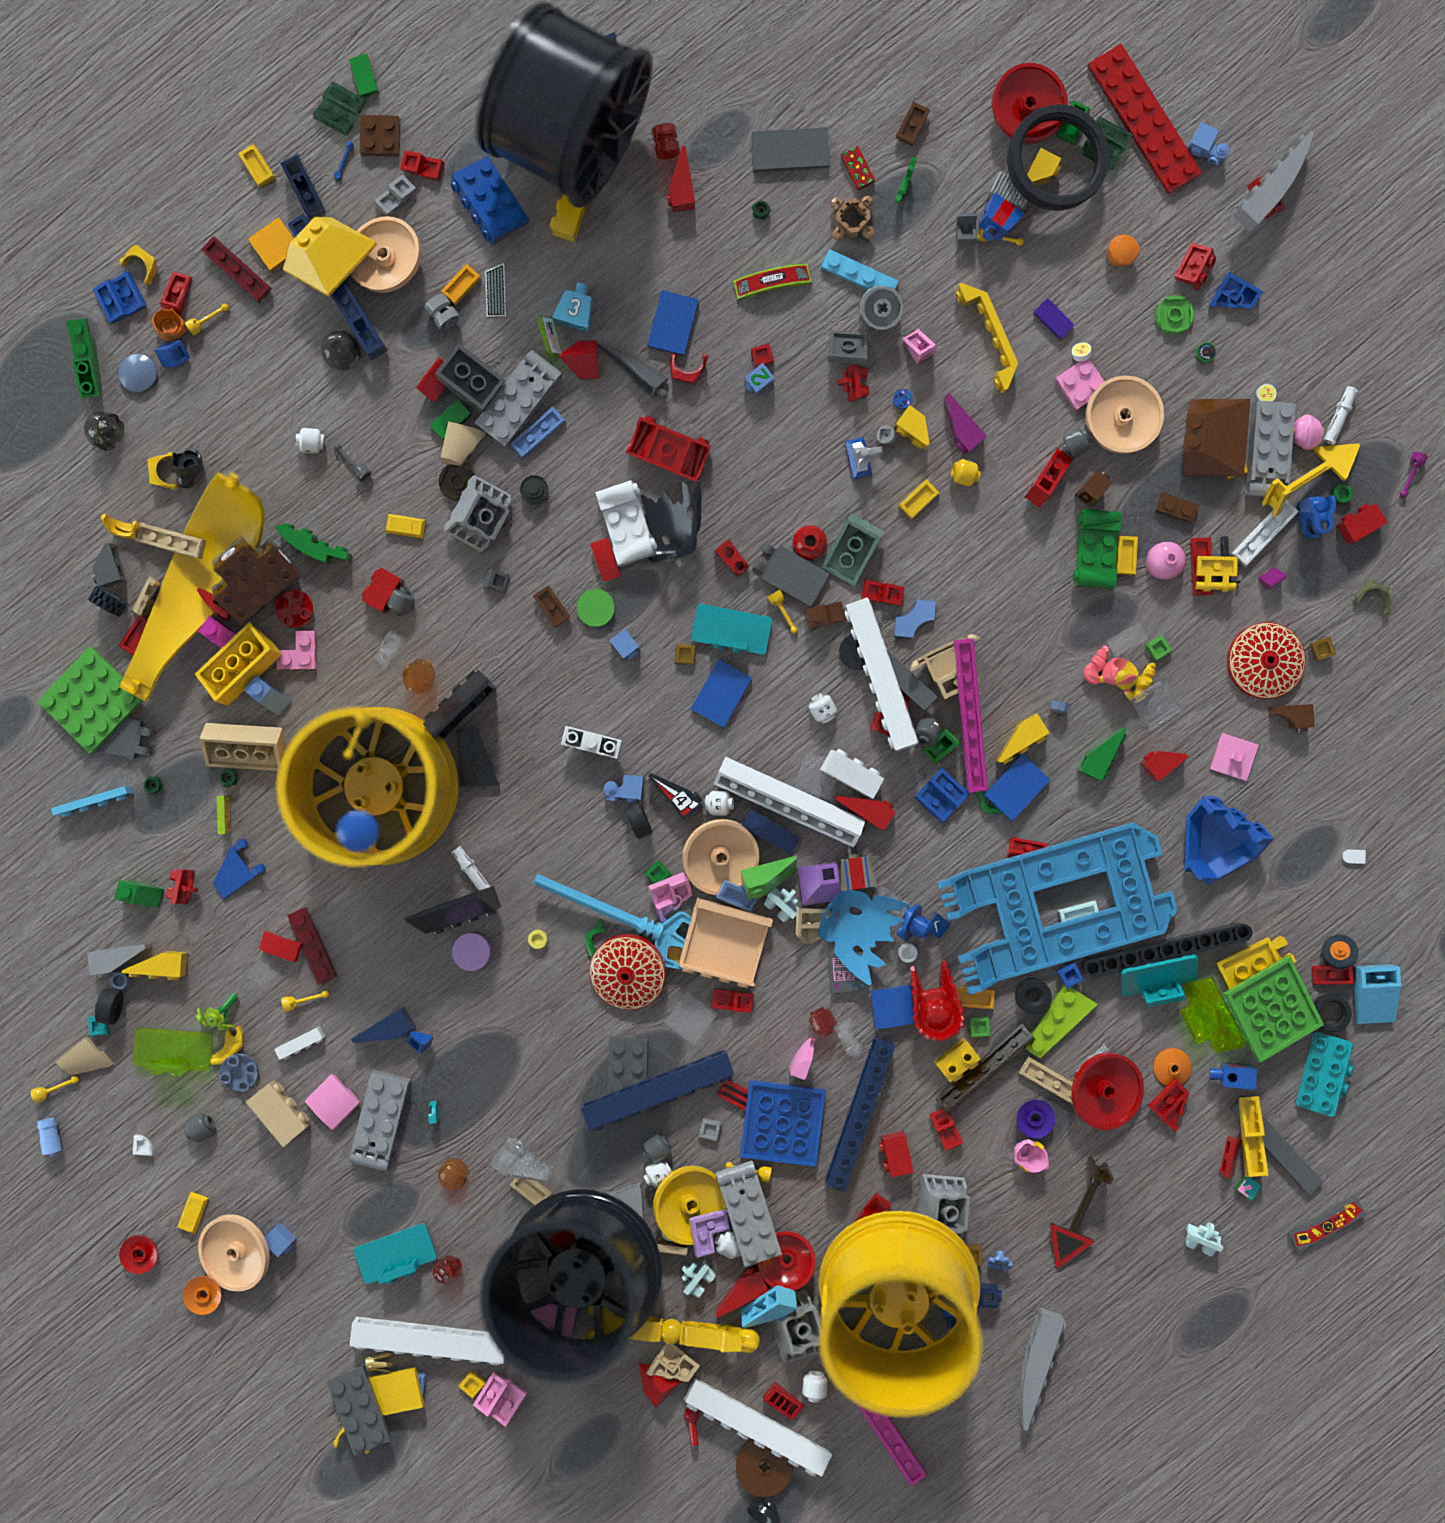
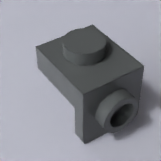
M959 213L957 215V245L977 244L976 213Z

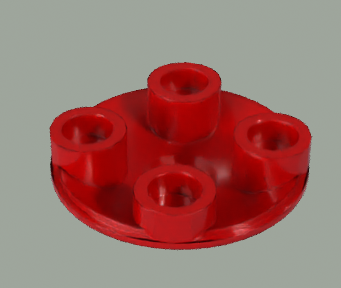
M286 591L275 601L277 617L285 626L298 628L308 623L312 617V600L303 591Z

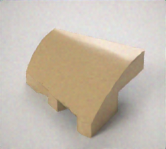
M448 422L441 453L442 463L462 466L467 456L474 452L476 445L481 439L486 437V432L462 424Z
M152 576L148 577L132 608L135 613L144 617L148 615L155 602L152 596L160 584L159 580Z
M89 1037L84 1038L55 1062L70 1075L102 1069L114 1064L104 1051L98 1050Z
M665 1343L649 1367L647 1374L689 1382L700 1365L675 1344Z

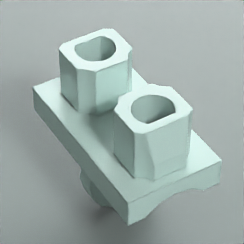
M775 887L768 893L767 899L764 902V905L770 910L776 905L782 909L777 916L783 922L790 918L793 919L797 915V909H800L795 905L798 900L793 897L796 892L794 889L788 892L784 888L779 891Z
M1208 1222L1206 1226L1199 1225V1228L1191 1224L1187 1225V1236L1185 1239L1187 1247L1196 1249L1198 1243L1202 1244V1252L1209 1256H1213L1216 1251H1222L1221 1237L1218 1236L1219 1232L1214 1230V1224Z
M706 1259L699 1267L694 1262L690 1267L687 1265L682 1267V1270L685 1272L682 1279L687 1281L683 1292L687 1296L691 1293L699 1298L705 1290V1287L698 1283L700 1279L703 1278L708 1283H711L715 1278L716 1273L709 1267V1262Z

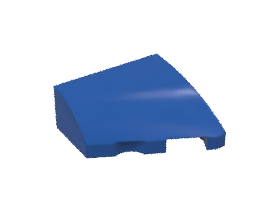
M1227 272L1209 305L1212 307L1252 309L1263 291L1231 272Z

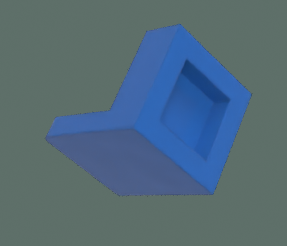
M181 340L167 341L154 350L163 367H177L190 358Z

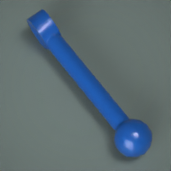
M351 141L346 143L347 149L338 171L334 173L336 180L342 178L341 172L350 149L354 147Z

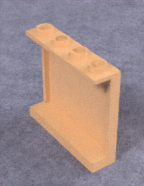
M697 898L678 965L682 968V971L693 974L694 971H697L706 978L716 976L719 977V981L725 983L734 981L738 982L737 985L740 987L748 988L749 985L754 987L755 983L753 980L768 927L772 926L773 919Z

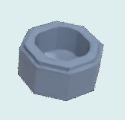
M1052 700L1049 709L1052 712L1064 714L1068 712L1070 704Z
M122 971L115 972L110 979V985L115 990H124L131 984L129 974L122 973Z

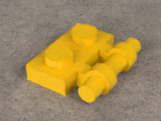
M1198 556L1196 576H1204V582H1196V589H1201L1205 592H1210V590H1221V592L1236 590V583L1229 582V577L1237 576L1238 557ZM1211 576L1222 577V581L1211 582Z

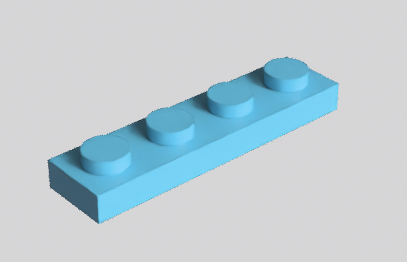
M830 249L821 266V269L866 290L875 286H888L895 289L898 284V280Z
M123 786L53 807L51 810L53 816L61 815V818L72 816L73 811L79 810V812L91 810V806L96 804L98 807L110 804L109 801L116 799V801L128 799L127 795L134 792L132 786Z

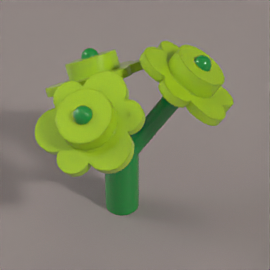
M232 993L221 1007L215 1010L207 1008L206 1014L203 1009L197 1008V1021L205 1027L217 1026L218 1030H222V1032H225V1030L229 1031L230 1027H235V1025L227 1024L228 1010L239 997Z

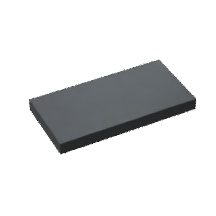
M828 127L751 132L753 172L829 168Z

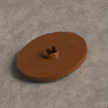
M751 1439L743 1445L736 1459L738 1480L745 1490L755 1496L769 1497L776 1495L790 1482L793 1474V1465L788 1462L789 1459L782 1455L779 1458L771 1453L772 1449L766 1446L763 1449L754 1444L755 1440ZM764 1462H767V1465L770 1467H767L765 1471H762V1467L760 1465H763Z

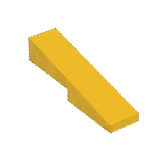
M1259 1096L1238 1098L1245 1177L1267 1176L1269 1174L1263 1141L1265 1133Z

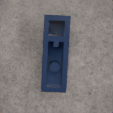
M299 153L281 160L280 164L307 217L310 218L325 211Z
M750 809L741 825L789 854L792 853L800 837Z
M403 1007L358 1034L351 1041L356 1043L392 1040L400 1036L404 1039L409 1036L415 1024Z

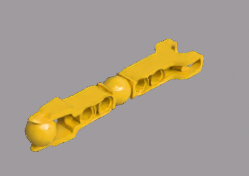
M593 1305L588 1306V1313L590 1315H594ZM602 1306L604 1336L622 1326L626 1320ZM649 1316L645 1324L630 1337L632 1340L660 1342L662 1339L668 1344H675L680 1341L679 1345L716 1349L721 1352L742 1351L744 1353H752L760 1344V1336L752 1328H742L727 1323L712 1324L694 1321H682L681 1324L675 1319H667L663 1322V1318ZM588 1330L585 1334V1339L593 1338L595 1330Z

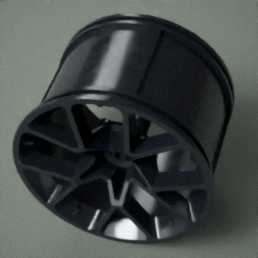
M541 1L536 3L521 16L506 37L487 77L476 121V139L479 148L495 158L503 157L555 185L559 193L567 196L569 203L574 207L581 208L586 206L599 194L611 178L637 128L651 84L653 60L650 51L643 47L633 49L629 45H622L564 14L560 8L553 6L549 2Z
M573 1189L553 1194L537 1203L523 1216L514 1232L496 1249L483 1275L480 1291L481 1313L486 1331L496 1349L518 1370L534 1378L549 1382L579 1381L604 1370L621 1354L630 1337L645 1324L657 1303L662 1285V1261L656 1239L647 1223L632 1207L604 1192ZM540 1230H571L576 1241L570 1249L564 1250L559 1254L554 1251L540 1233ZM527 1236L533 1239L546 1257L518 1261L522 1245ZM590 1238L607 1250L612 1258L599 1259L592 1253ZM548 1266L547 1291L551 1295L525 1303L520 1292V1285L518 1284V1271ZM613 1272L624 1276L628 1291L629 1309L607 1297L603 1292L606 1279ZM557 1302L555 1327L551 1331L541 1324L531 1311ZM593 1305L594 1337L591 1339H575L563 1336L562 1328L566 1306L584 1308ZM602 1306L626 1320L622 1326L604 1336Z

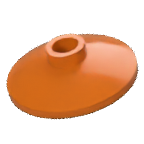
M1177 1048L1162 1050L1157 1054L1153 1062L1155 1077L1166 1086L1174 1078L1180 1084H1183L1187 1081L1192 1071L1190 1058L1185 1052ZM1173 1065L1177 1066V1070L1175 1072H1172L1171 1070Z
M198 1276L191 1279L183 1291V1301L186 1307L198 1315H206L213 1312L219 1306L222 1298L221 1288L218 1283L207 1276ZM202 1290L207 1292V1296L202 1294Z

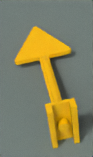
M1360 444L1314 447L1313 451L1324 463L1288 486H1285L1278 478L1274 480L1267 491L1262 505L1266 506L1269 504L1274 509L1272 515L1276 517L1281 513L1291 493L1329 469H1332L1343 481H1346Z

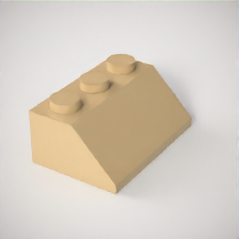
M274 1080L246 1101V1104L282 1147L310 1125L308 1116L304 1112H300L296 1107L295 1100L288 1097L284 1092L283 1086Z

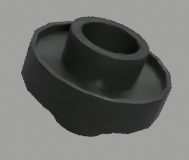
M530 475L522 481L520 493L527 502L539 504L547 498L549 487L542 477Z

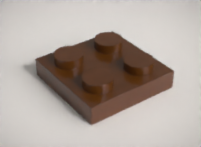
M361 115V156L399 157L400 117Z

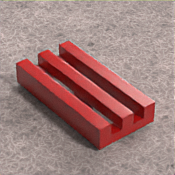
M731 1080L724 1081L717 1096L746 1111V1105L723 1094V1091L747 1103L746 1097L727 1088L726 1085L728 1084L748 1094V1089Z

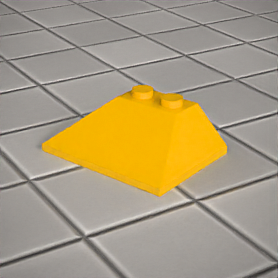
M314 217L290 243L283 270L329 297L377 246V242L332 217Z

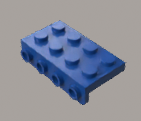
M488 156L452 173L450 183L454 193H458L463 207L469 210L474 224L480 227L484 239L489 241L491 245L496 244L497 239L529 223L528 216Z

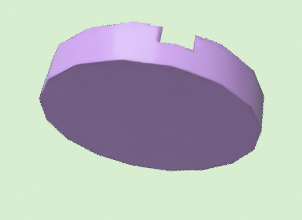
M466 933L461 935L455 941L452 948V956L455 963L467 971H476L482 968L490 958V944L481 934Z

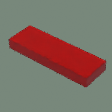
M1211 537L1191 538L1193 596L1214 595V590L1205 592L1201 589H1196V582H1204V576H1196L1197 557L1212 556Z

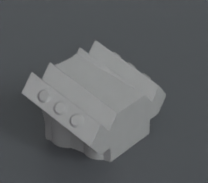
M474 475L468 480L467 488L462 491L458 504L451 512L450 520L445 524L444 532L482 552L489 545L491 539L495 540L510 511L508 507L511 503V495Z
M922 1174L918 1179L921 1188L917 1192V1213L941 1222L962 1238L963 1231L968 1229L970 1197L966 1195L967 1185L965 1179L962 1177Z
M806 1290L795 1292L797 1310L783 1318L769 1321L775 1335V1342L780 1349L779 1355L784 1363L821 1352V1323L816 1307L812 1305Z

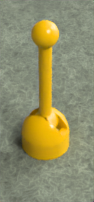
M981 228L978 231L977 241L987 242L983 238L984 230ZM1004 237L1002 239L1004 241L1016 243L1018 246H1021L1024 243V240L1022 238L1014 239Z
M224 303L221 308L200 321L190 319L185 324L192 335L195 336L201 331L204 322L222 311H228L229 305Z
M781 590L768 596L767 598L772 605L779 606L791 628L790 632L796 634L798 628L793 625L782 605L784 596Z
M358 710L356 713L355 722L358 727L348 751L344 753L347 759H350L353 755L352 750L362 727L368 726L372 721L373 716L364 711Z
M323 991L322 994L298 1000L292 996L281 998L283 1010L285 1013L290 1012L297 1007L298 1003L321 997L328 998L329 992Z
M73 1076L71 1080L49 1089L37 1087L31 1090V1097L36 1104L41 1103L47 1098L48 1093L71 1083L76 1084L79 1078Z
M727 1162L725 1165L726 1169L736 1166L731 1162ZM763 1166L756 1170L758 1178L763 1182L769 1183L772 1167Z

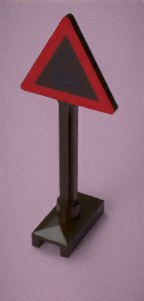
M1090 1156L1087 1160V1166L1091 1173L1090 1183L1070 1228L1066 1229L1050 1223L1054 1259L1057 1268L1094 1243L1092 1238L1079 1234L1077 1231L1097 1187L1101 1182L1111 1185L1114 1179L1107 1163L1103 1162L1102 1167L1095 1164L1094 1159Z

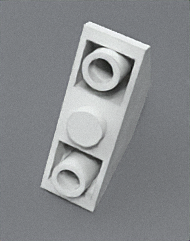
M565 726L561 745L617 759L622 740Z

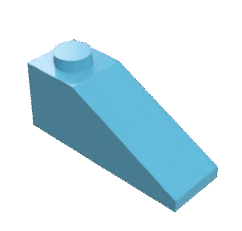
M777 1285L741 1309L742 1328L780 1319L797 1310L795 1291Z

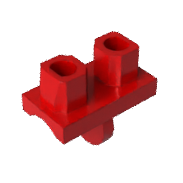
M853 364L846 367V372H843V379L838 380V386H843L844 392H848L849 402H854L859 398L869 395V387L861 385V380H865L868 376V368Z
M178 869L171 871L170 880L175 881L174 888L167 889L166 898L170 899L172 904H188L192 892H198L199 888L193 886L194 870Z

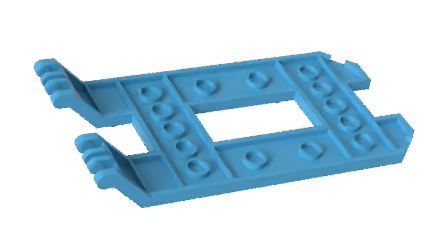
M1128 823L965 870L948 879L937 882L940 889L951 885L953 887V891L941 894L942 900L955 897L952 900L943 902V906L947 908L955 904L958 905V910L947 912V920L962 917L979 907L995 903L1002 926L1004 939L983 944L969 953L958 956L959 963H966L970 960L974 962V965L962 968L963 974L976 971L973 974L964 976V980L966 982L977 978L979 980L978 984L967 987L968 994L981 992L1001 980L1164 934L1168 928L1167 925L1178 909L1173 891L1154 895L1144 860L1163 855L1158 836L1135 823ZM1106 871L1115 907L1049 926H1042L1033 892Z

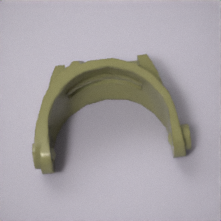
M1368 580L1361 588L1359 594L1355 595L1354 603H1359L1364 593L1368 590L1377 591L1383 596L1385 601L1382 615H1389L1393 589L1373 580Z

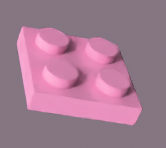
M1090 359L1078 362L1054 379L1076 411L1087 404L1093 392L1105 382Z

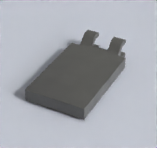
M765 543L762 552L770 556L766 565L756 560L752 568L763 574L761 580L811 607L830 573L781 545L776 550L771 545Z
M126 718L96 751L136 759L137 754L150 756L152 748L139 745L141 736L154 737L155 729L143 727L144 721Z

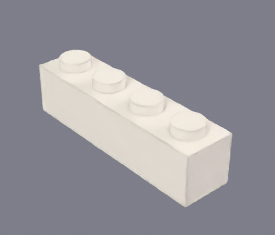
M319 1026L274 1050L279 1060L282 1058L286 1060L291 1057L290 1054L294 1053L296 1055L301 1052L302 1048L308 1049L312 1047L311 1044L322 1042L325 1035Z

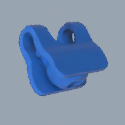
M1335 496L1327 498L1308 497L1297 503V510L1299 511L1297 514L1302 523L1303 535L1306 538L1314 539L1321 534L1329 533L1333 529V514L1336 509ZM1324 521L1327 523V528L1325 530L1323 529ZM1311 524L1316 532L1315 534H1311L1308 530Z

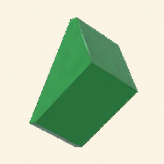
M944 729L938 736L936 744L925 746L922 751L936 764L959 745L960 742L947 729Z

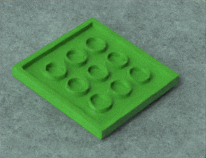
M89 646L37 702L89 754H94L144 700L119 688L123 676L98 651Z
M1290 956L1280 959L1223 993L1256 1061L1260 1063L1324 1025Z

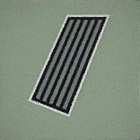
M503 263L485 271L487 317L506 316Z

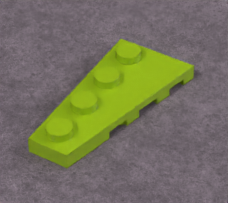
M1063 984L1031 1034L1035 1040L1025 1049L1041 1058L1098 1004L1072 987L1067 989Z

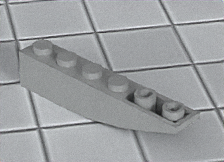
M1312 131L1306 136L1302 134L1294 142L1296 146L1294 148L1290 147L1282 155L1284 159L1282 161L1279 159L1271 167L1273 172L1271 174L1266 173L1259 181L1261 185L1259 187L1256 185L1248 193L1250 197L1247 200L1244 198L1236 206L1238 210L1233 217L1249 232L1263 220L1293 183L1308 153L1314 135Z
M1039 1307L1027 1342L1020 1379V1423L1026 1431H1028L1029 1425H1032L1034 1422L1035 1407H1038L1040 1404L1041 1390L1047 1384V1372L1052 1369V1358L1054 1352H1057L1059 1349L1060 1334H1063L1066 1328V1322L1061 1314Z

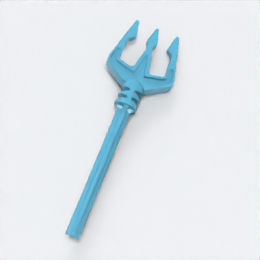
M537 874L533 885L633 927L639 935L643 932L645 937L651 935V940L654 941L656 948L662 954L666 967L682 969L678 965L679 962L667 958V953L670 946L683 948L685 938L677 934L676 930L682 922L690 924L691 916L686 912L679 911L663 923L658 922L655 925L654 920L648 922V917L646 916L643 918L636 917Z

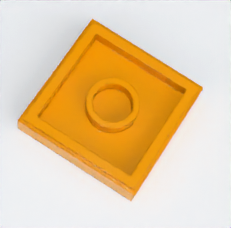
M279 217L248 238L271 272L285 263L289 245L294 239Z

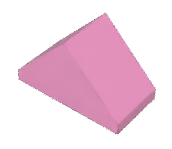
M919 329L902 339L917 365L934 355L937 349L936 344Z

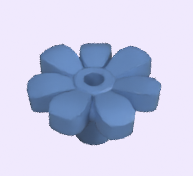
M997 1251L995 1258H988V1267L990 1269L1007 1271L1013 1267V1263L1009 1262L1010 1259L1008 1257H1004L1003 1251Z

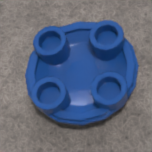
M355 811L348 813L342 818L338 825L337 833L344 847L350 851L360 852L374 846L378 836V827L372 815L366 812Z

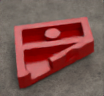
M1174 1078L1148 1107L1176 1132L1179 1116H1182L1184 1112V1104L1187 1102L1190 1093Z

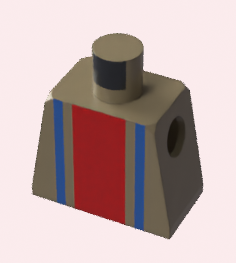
M859 846L847 847L848 858L840 859V891L877 887L869 857L860 856Z

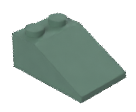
M851 514L843 525L821 568L855 586L885 532Z

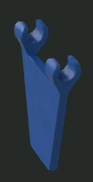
M246 839L238 840L232 845L213 881V885L223 899L266 870L263 864L256 865L250 870L239 855L238 851L248 846Z

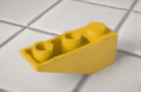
M1038 713L1017 724L997 757V763L1003 762V764H1006L1014 759V754L1018 752L1022 754L1030 749L1029 745L1032 743L1039 744L1047 739L1045 735L1049 734V731Z
M167 951L122 970V973L129 974V977L148 975L150 979H159L160 976H167V980H179V977L186 975L188 952Z

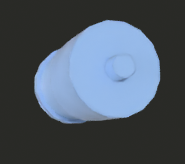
M55 1118L40 1120L37 1122V1129L40 1135L39 1141L42 1155L50 1154V1156H55V1152L62 1150L57 1130V1121Z

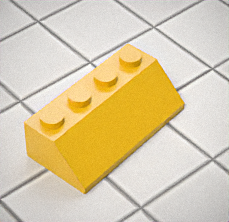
M249 622L195 675L215 702L228 706L244 691L255 676H260L282 653L264 633Z

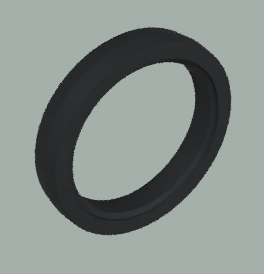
M1060 104L1039 108L1028 115L1013 133L1007 152L1009 175L1018 192L1032 204L1052 211L1072 209L1090 199L1103 183L1110 161L1108 142L1098 123L1084 111ZM1047 121H1062L1075 126L1086 136L1094 153V170L1089 183L1083 189L1069 195H1055L1043 191L1030 180L1023 167L1021 155L1025 136L1035 126Z

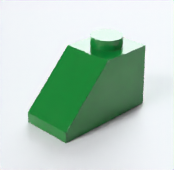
M124 879L119 880L114 899L130 904L158 908L164 889Z

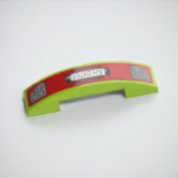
M794 264L749 274L734 280L733 283L737 300L754 297L757 293L792 285L793 287L811 284L812 281L808 264Z

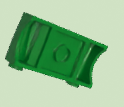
M1083 509L1079 512L1077 519L1079 535L1076 570L1073 571L1074 587L1116 589V558L1122 512Z

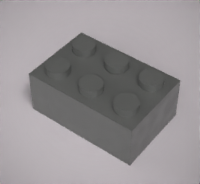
M459 343L434 376L436 380L479 413L484 411L505 382L502 376Z

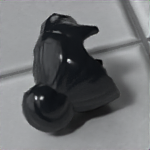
M186 450L183 454L173 452L171 468L177 476V483L183 489L191 488L195 483L194 478L203 467V458L198 450Z

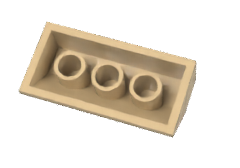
M205 723L200 736L206 766L279 771L285 748L282 728Z

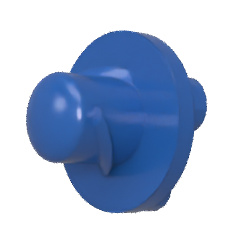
M915 904L912 908L905 910L903 918H905L904 923L897 931V936L902 940L908 941L912 936L927 938L930 935L933 924L926 919V916L921 917L922 906Z

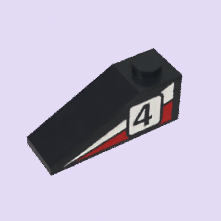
M653 773L648 775L684 820L703 806L700 803L703 799L697 792L692 793L690 790Z

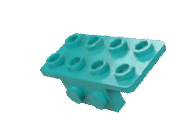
M698 604L691 639L695 642L713 645V649L724 650L725 647L730 648L733 653L742 654L743 651L764 655L767 650L772 618Z
M1187 955L1181 958L1124 969L1121 972V994L1126 997L1141 993L1147 1008L1185 1000V994L1181 985L1197 980L1198 957L1197 955Z
M1320 1032L1313 1034L1296 1100L1297 1106L1330 1117L1335 1116L1339 1099L1344 1098V1095H1348L1350 1085L1347 1084L1348 1079L1354 1073L1355 1066H1352L1353 1061L1350 1060L1353 1049L1351 1041Z
M420 1223L354 1248V1254L366 1284L378 1281L379 1284L384 1282L391 1284L397 1281L398 1277L404 1276V1278L414 1275L420 1265L437 1258L434 1244L425 1223Z

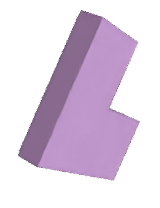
M726 1209L689 1218L695 1257L698 1258L715 1253L712 1234L730 1229Z

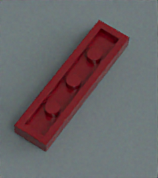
M214 236L201 249L205 255L259 303L272 290L266 282Z
M307 907L288 914L287 916L299 943L303 944L302 950L318 985L337 977Z

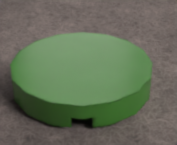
M1174 295L1160 302L1156 308L1155 320L1160 330L1166 334L1177 335L1183 333L1191 326L1195 313L1192 304L1186 298Z
M601 589L588 590L580 596L577 602L578 616L585 624L591 627L604 626L611 621L615 613L614 601L607 592Z

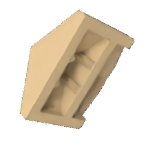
M797 909L796 936L803 943H815L821 939L818 932L822 915L826 909ZM831 909L827 912L826 919L831 915Z

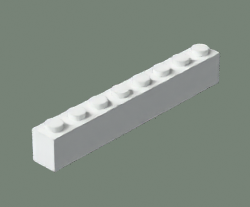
M867 597L846 605L848 611H845L847 621L852 622L853 629H851L854 640L858 639L860 646L857 647L860 658L864 657L866 664L863 665L866 676L870 675L871 677L870 689L872 694L876 693L878 701H875L878 711L883 713L884 719H882V724L885 731L889 730L891 737L888 738L891 749L895 748V751L898 752L919 745L869 598Z
M725 757L713 783L852 847L858 841L866 821Z
M356 1317L352 1323L350 1346L358 1350L370 1348L376 1352L387 1350L393 1351L395 1354L412 1353L413 1356L418 1357L430 1355L435 1359L447 1357L453 1361L465 1359L470 1360L472 1363L489 1362L490 1365H500L505 1360L494 1346L488 1333L484 1331Z
M695 1377L684 1397L687 1403L686 1406L695 1412L697 1409L703 1411V1416L712 1421L714 1418L721 1421L720 1425L728 1430L734 1428L742 1438L748 1439L750 1437L755 1440L754 1444L763 1449L766 1446L772 1449L771 1453L781 1458L783 1455L795 1467L801 1465L806 1468L805 1472L814 1477L818 1474L822 1477L832 1456L827 1449Z

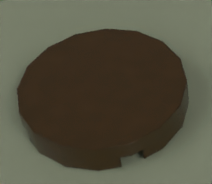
M466 464L462 466L448 465L444 467L439 475L440 490L450 500L459 502L462 491L467 488L468 480L475 473Z

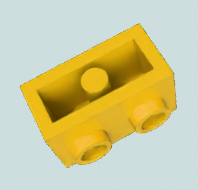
M963 1038L934 1060V1062L950 1082L953 1080L956 1082L963 1077V1072L967 1069L975 1068L981 1058L967 1040Z

